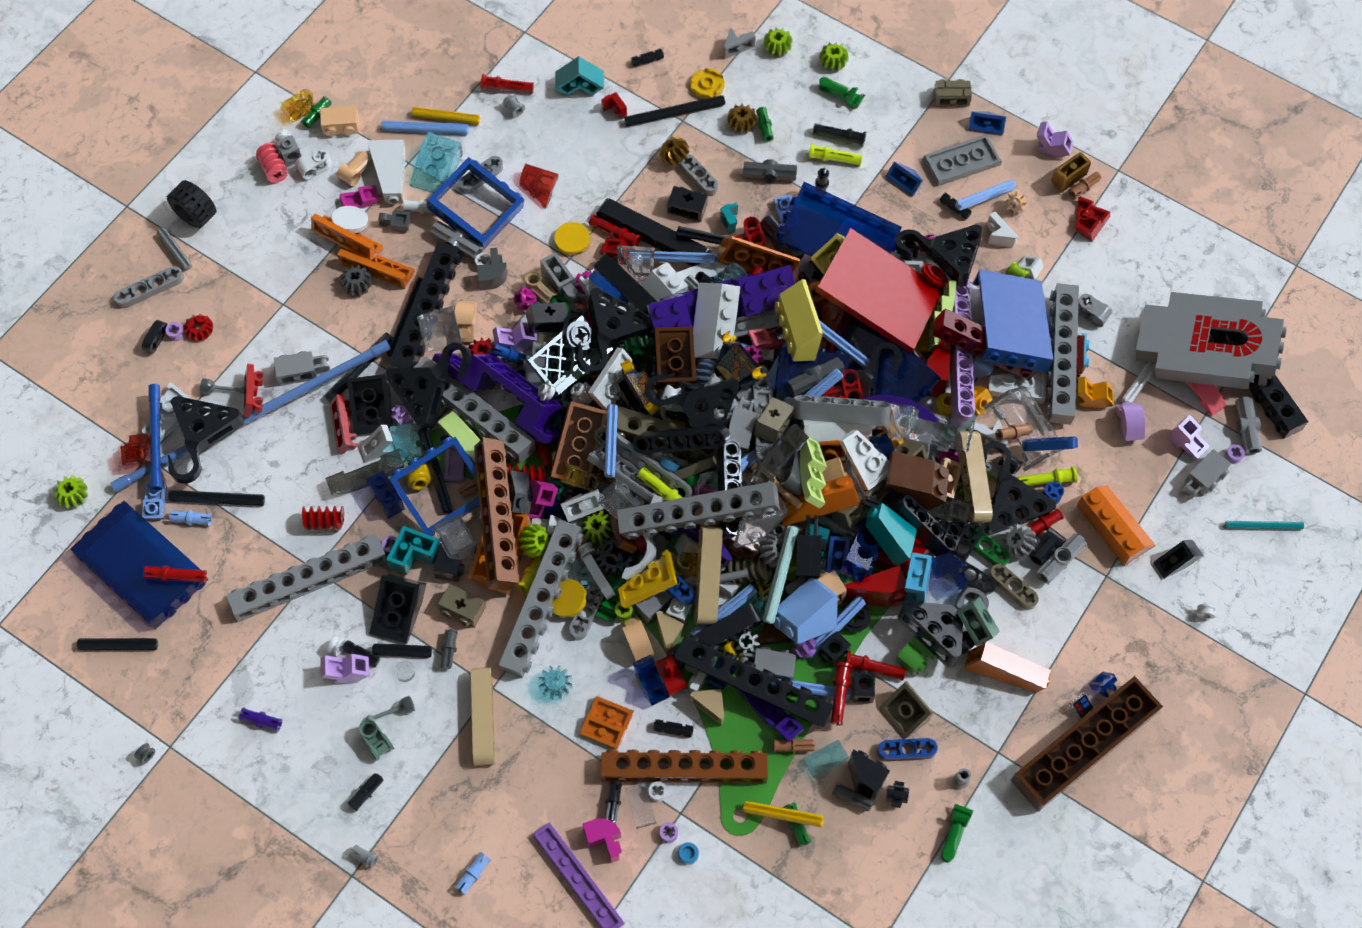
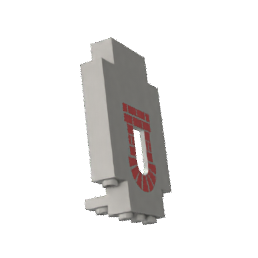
M1171 292L1168 307L1145 304L1136 345V360L1155 362L1156 379L1249 390V384L1254 382L1255 374L1259 375L1258 385L1266 386L1267 379L1275 376L1276 369L1280 370L1282 358H1278L1279 353L1283 354L1284 342H1281V338L1286 337L1287 327H1283L1284 319L1265 317L1266 309H1262L1263 301ZM1211 329L1241 332L1248 337V341L1240 346L1208 342Z

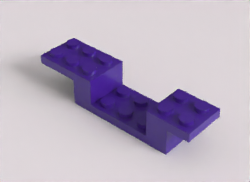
M791 265L755 275L746 274L717 282L740 286L737 316L746 317L775 309V302H778L780 293L795 284ZM698 288L660 298V301L647 304L653 332L655 327H692Z
M435 353L432 361L438 364L442 353ZM456 353L451 354L447 371L451 374V378L461 381L465 384L464 387L472 392L477 390H493L496 383H500L505 391L513 393L517 396V400L525 403L515 423L521 426L520 429L533 435L534 439L541 444L558 442L561 431L552 424L562 407L560 403L553 398L549 401H541V397L538 396L539 388L492 354L472 355V363L467 369L464 379L459 378L458 373L462 358Z

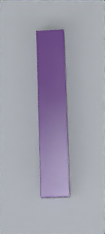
M550 822L532 834L600 928H621L625 925L619 914Z

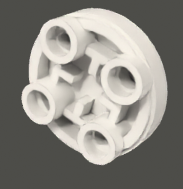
M342 206L333 211L331 222L356 234L367 228L368 216L365 211L358 207Z

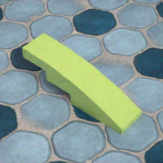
M949 280L943 287V295L936 302V311L929 318V353H932L941 341L940 338L933 336L935 318L945 308L953 311L956 293V281Z
M452 411L438 421L439 427L451 438L456 436L476 467L474 446L480 439Z
M804 434L801 439L800 449L802 489L805 501L821 508L825 504L821 490L826 486L822 472L827 468L819 442Z

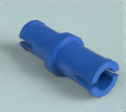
M497 343L491 345V347L497 350L490 348L489 351L490 354L499 356L504 361H512L523 366V360L520 358L525 360L527 358V354L517 352L512 347H504Z

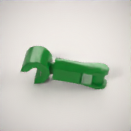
M821 77L819 79L820 91L843 100L845 99V103L852 109L858 108L865 97V94L859 95L856 93L858 91L857 87H852L849 91V87L834 82L828 77Z
M620 572L612 586L616 595L608 600H604L601 603V608L595 615L611 623L616 619L615 606L620 602L618 589L627 582L626 579L621 578Z
M956 803L950 818L952 824L941 853L942 860L947 863L954 859L964 829L967 827L974 811Z

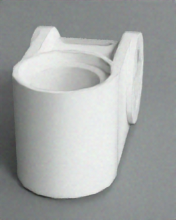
M319 148L298 158L295 165L305 180H309L330 169L332 162L328 151L324 148Z

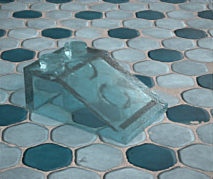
M428 132L421 145L409 186L434 193L456 170L463 156L461 142Z

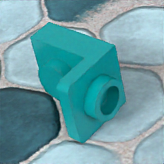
M737 202L726 204L720 209V219L728 234L734 233L736 229L737 218L735 215L738 213Z

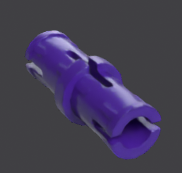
M242 708L241 712L243 713L239 714V721L255 724L257 728L265 727L278 732L280 730L278 726H282V719L268 716L262 711L258 713Z

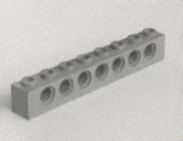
M1057 283L1055 289L1051 290L1050 301H1053V306L1050 307L1049 316L1052 317V322L1049 324V333H1052L1050 341L1053 361L1047 374V382H1050V387L1047 388L1046 398H1049V404L1046 406V415H1049L1048 422L1071 425L1075 418L1079 286Z
M425 357L413 368L434 367L437 364L428 357ZM447 373V380L440 404L443 408L447 407L451 412L453 411L470 429L474 428L477 430L482 438L504 441L506 456L511 461L515 460L521 464L536 450L535 440L522 431L475 393L466 389L462 383L451 378V375Z
M766 482L617 510L619 533L626 539H636L638 535L653 536L657 535V532L660 531L675 532L677 528L682 527L692 529L699 524L713 525L715 521L721 520L731 522L737 517L752 518L755 516L754 514L759 513L770 515L774 511L780 510L777 486L773 482ZM761 497L760 503L753 505V500ZM741 501V505L733 509L734 503ZM721 504V509L718 512H714L715 506ZM698 508H702V512L695 516V511ZM682 511L681 518L675 519L676 514ZM663 515L662 521L656 523L657 517ZM644 518L643 524L637 526V522Z
M560 519L558 520L500 660L499 667L501 670L520 677L529 672L532 665L530 661L532 654L537 653L540 644L537 642L540 635L543 636L547 628L545 622L553 614L554 606L552 605L554 600H558L562 591V588H560L561 583L567 580L569 575L568 566L570 563L573 564L577 554L575 549L577 545L580 546L584 534H582L581 527ZM563 541L570 542L567 548L560 546ZM555 559L563 560L561 565H553ZM548 577L556 578L552 584H547L545 580ZM540 595L548 596L545 602L538 601ZM533 613L541 614L538 620L530 619ZM526 631L533 632L531 638H523V634ZM520 649L525 650L526 653L523 657L515 656L516 651Z
M377 534L368 535L361 541L348 543L338 550L328 551L319 558H311L304 564L291 566L288 570L274 573L267 579L257 580L247 587L234 589L226 596L236 620L240 622L385 563L387 558ZM362 551H367L366 555L359 556ZM343 559H349L344 564L340 563ZM325 566H330L329 570L321 571ZM312 574L309 578L303 579L304 575ZM288 581L293 582L290 586H284ZM274 589L272 593L265 594L267 590ZM249 597H255L253 601L246 602Z

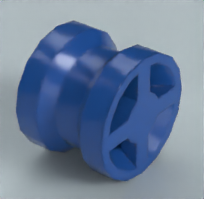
M1049 482L1042 494L1058 504L1064 494V488L1058 482Z

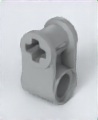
M1081 295L1078 303V316L1091 322L1096 327H1102L1112 314L1111 307L1097 300L1092 295Z

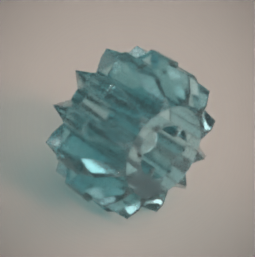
M558 665L556 670H553V667L550 666L549 672L542 671L544 677H539L538 681L541 683L539 690L543 691L544 697L550 694V700H554L555 696H558V699L561 700L562 693L568 696V689H572L573 685L570 683L572 676L567 675V669L561 671V666ZM552 681H559L558 685L556 683L552 685Z

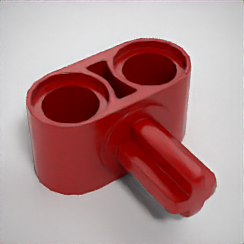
M753 216L746 218L743 222L744 233L734 237L751 243L760 242L757 245L766 247L764 233L759 220Z
M852 369L844 371L839 385L832 386L824 393L828 397H839L842 395L845 398H848L849 393H854L857 395V399H863L858 373ZM846 374L853 376L854 381L852 384L845 382L844 376Z
M672 655L652 663L654 671L669 697L688 688Z

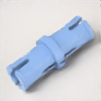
M171 510L170 514L173 515L169 516L170 522L187 523L188 526L193 524L210 526L211 522L209 521H212L211 514L195 513L193 510L188 512Z
M479 853L472 865L465 869L466 873L457 885L454 886L462 894L466 895L474 881L479 880L481 877L480 873L491 861L488 856H484V853Z

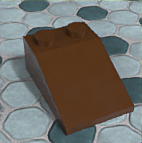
M693 326L655 327V375L675 374V376L663 381H656V389H663L667 385L677 389L679 381L696 383Z
M891 451L887 486L904 496L910 495L921 506L931 510L946 503L949 469L933 460Z

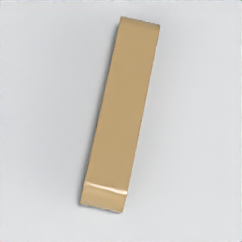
M958 432L956 444L968 520L970 523H989L992 521L993 511L981 435L979 432Z
M701 526L699 530L694 608L695 624L712 625L717 622L722 527Z
M492 668L471 669L474 766L495 765Z

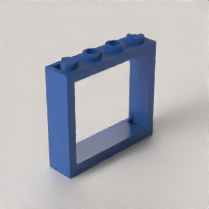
M470 157L427 199V209L454 230L457 228L465 232L469 239L483 246V250L524 207V199L520 193L511 190L507 183L498 180L491 171L485 170L478 161L472 160ZM468 170L513 204L485 235L481 234L439 201Z
M456 436L444 439L441 442L442 445L436 449L434 447L424 452V457L421 459L414 458L407 463L408 467L403 470L401 468L391 473L392 477L389 478L424 534L434 536L480 506L479 496L428 528L398 481L455 446L477 480L476 467Z

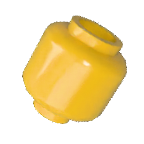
M943 393L936 399L934 412L939 419L952 420L951 393Z
M426 464L405 476V481L409 488L422 490L430 483L431 476Z

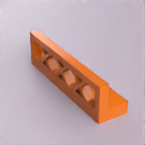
M315 213L311 217V231L358 256L372 260L383 250V245L360 233L354 234L331 222V218L326 215L321 217Z
M340 249L337 254L340 264L349 268L351 265L354 268L358 265L361 268L366 267L372 277L403 289L407 287L415 273L413 268L379 255L373 258L374 262L353 254L347 249Z

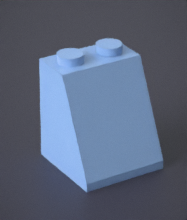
M811 577L779 604L774 626L796 644L837 629L838 595L816 578Z

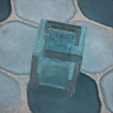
M412 423L390 427L395 453L409 462L414 458H422L421 447H417L416 441H420L418 429L414 430Z

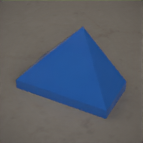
M971 111L968 129L1003 134L1006 116L989 111Z
M896 161L893 162L885 175L886 178L912 196L915 195L923 182L915 170Z

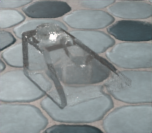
M618 246V264L642 285L655 268V248Z

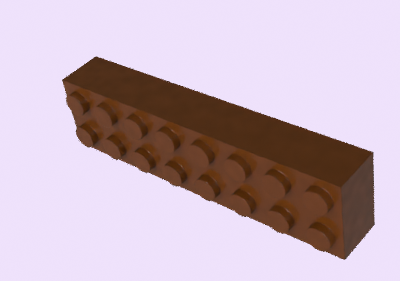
M1134 676L1018 770L1011 778V782L1039 812L1152 719L1163 706Z

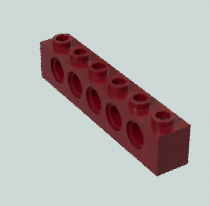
M946 308L935 318L933 336L975 356L982 357L986 349L983 326ZM992 363L1028 381L1039 372Z

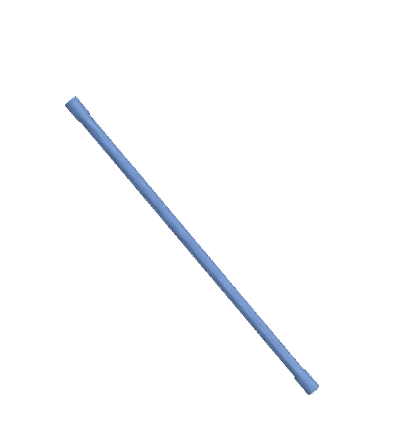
M384 340L352 359L263 404L261 413H256L252 410L250 417H243L244 425L362 363L390 351L389 344ZM186 445L161 457V468L169 464L168 455H170L173 462L188 455L189 452ZM151 463L112 481L110 484L115 493L149 475Z

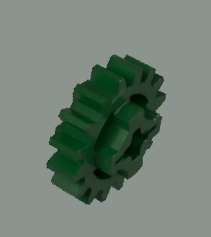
M632 337L630 341H623L624 344L618 345L619 348H623L632 358V363H635V365L645 363V360H651V357L655 356V340H653V337Z

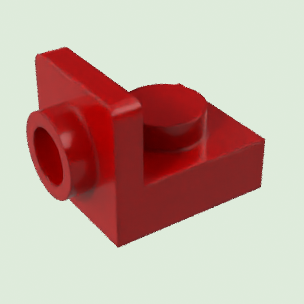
M617 92L607 95L601 100L604 112L612 108L615 115L618 114L621 120L627 116V106Z
M606 238L600 254L603 255L606 252L610 257L617 258L621 264H625L629 257V252L632 250L625 239Z

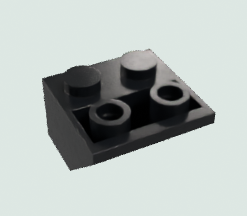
M853 749L851 752L848 768L854 789H857L858 793L874 801L883 787L890 770L887 769L884 763L871 760L868 754L861 750L856 751Z

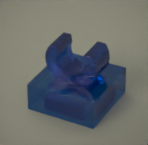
M1102 671L1088 683L1092 690L1099 691L1103 697H1109L1107 693L1108 688L1112 691L1117 690L1114 684L1117 678L1113 673Z

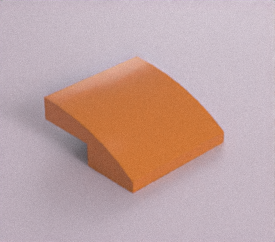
M596 696L580 734L618 749L634 711Z

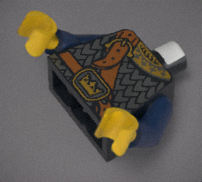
M728 331L721 337L723 344L716 366L721 373L718 378L721 381L736 378L740 388L753 387L761 378L766 377V373L761 374L763 371L762 366H759L741 343H733L737 337L735 335L730 337V331Z
M630 359L620 363L623 377L616 381L614 385L627 407L636 412L643 408L646 414L653 415L659 410V407L650 403L645 396V385L650 378L645 371L638 372L634 370ZM656 382L653 383L651 386V394L653 395V397H657L659 395V392L656 389Z

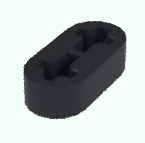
M156 320L152 324L142 342L143 351L152 354L157 350L166 335L165 329L168 325L166 322Z

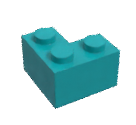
M580 56L555 71V89L567 96L579 88L592 96L604 89V71Z
M403 526L386 559L389 569L408 575L415 558L434 565L440 544L439 539Z

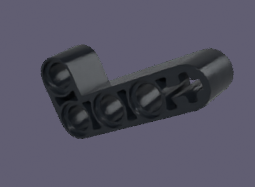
M905 495L890 504L892 511L917 529L916 538L934 556L942 557L956 549L962 535L961 527L957 522L951 521L942 526L910 495Z

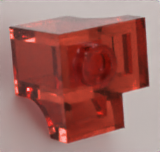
M150 434L129 435V442L124 444V446H120L122 465L151 463Z

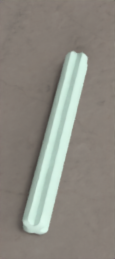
M787 526L763 616V621L773 624L775 622L799 530L795 526Z

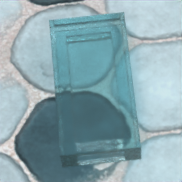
M838 739L803 758V762L814 778L849 759V756Z

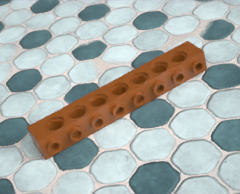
M483 437L474 446L487 586L489 589L510 591L519 583V573L517 572V555L515 553L516 539L513 534L514 521L511 515L512 502L509 496L510 484L507 477L508 467L506 466L505 458L506 449L504 448V441Z
M609 749L601 753L602 782L767 783L768 779L767 753L758 750L751 751L750 753H742L739 750H733L730 753H722L719 750H712L709 753H701L699 750H690L689 753H680L679 750H669L668 753H660L659 750H648L646 753L633 749L627 750V752ZM624 761L628 766L625 769H619L617 764ZM640 762H646L649 766L646 769H640L637 765ZM661 762H667L669 767L667 769H660L658 765ZM687 762L690 767L683 770L679 767V764ZM703 762H707L710 764L711 767L707 770H703L700 768L699 765ZM727 762L731 765V768L724 770L720 765ZM745 762L750 763L752 768L744 770L741 764Z

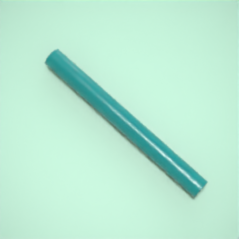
M1225 521V528L1304 529V522Z

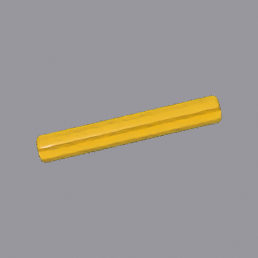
M413 107L411 111L412 117L473 125L480 124V115L421 107Z
M745 801L743 805V811L748 814L822 827L824 824V817L818 814Z

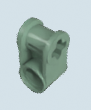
M364 720L360 724V735L377 761L384 753L395 749L373 720ZM367 728H374V732L372 734H364V731Z

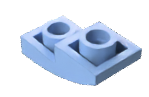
M791 194L774 197L773 202L780 226L784 229L799 227L800 223L797 211L794 209Z
M162 481V490L151 491L150 482H145L142 519H163L166 502L165 481Z

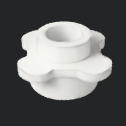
M549 380L538 389V396L541 397V401H549L555 393V387L550 385Z

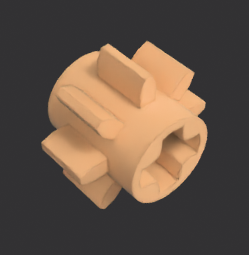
M1019 190L1015 192V195L1009 193L1008 197L1010 199L1005 200V203H1008L1007 210H1013L1014 214L1018 212V209L1024 211L1023 205L1028 204V201H1025L1026 194H1019Z

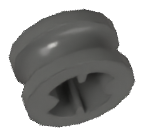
M145 743L138 748L134 757L140 759L142 764H145L153 758L156 750L150 748L148 743Z

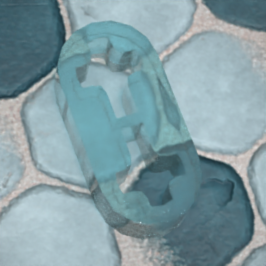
M575 558L573 562V569L575 571L568 568L569 575L567 578L576 580L584 588H588L592 584V575ZM578 574H580L582 577L587 576V581L582 580L580 582V576Z

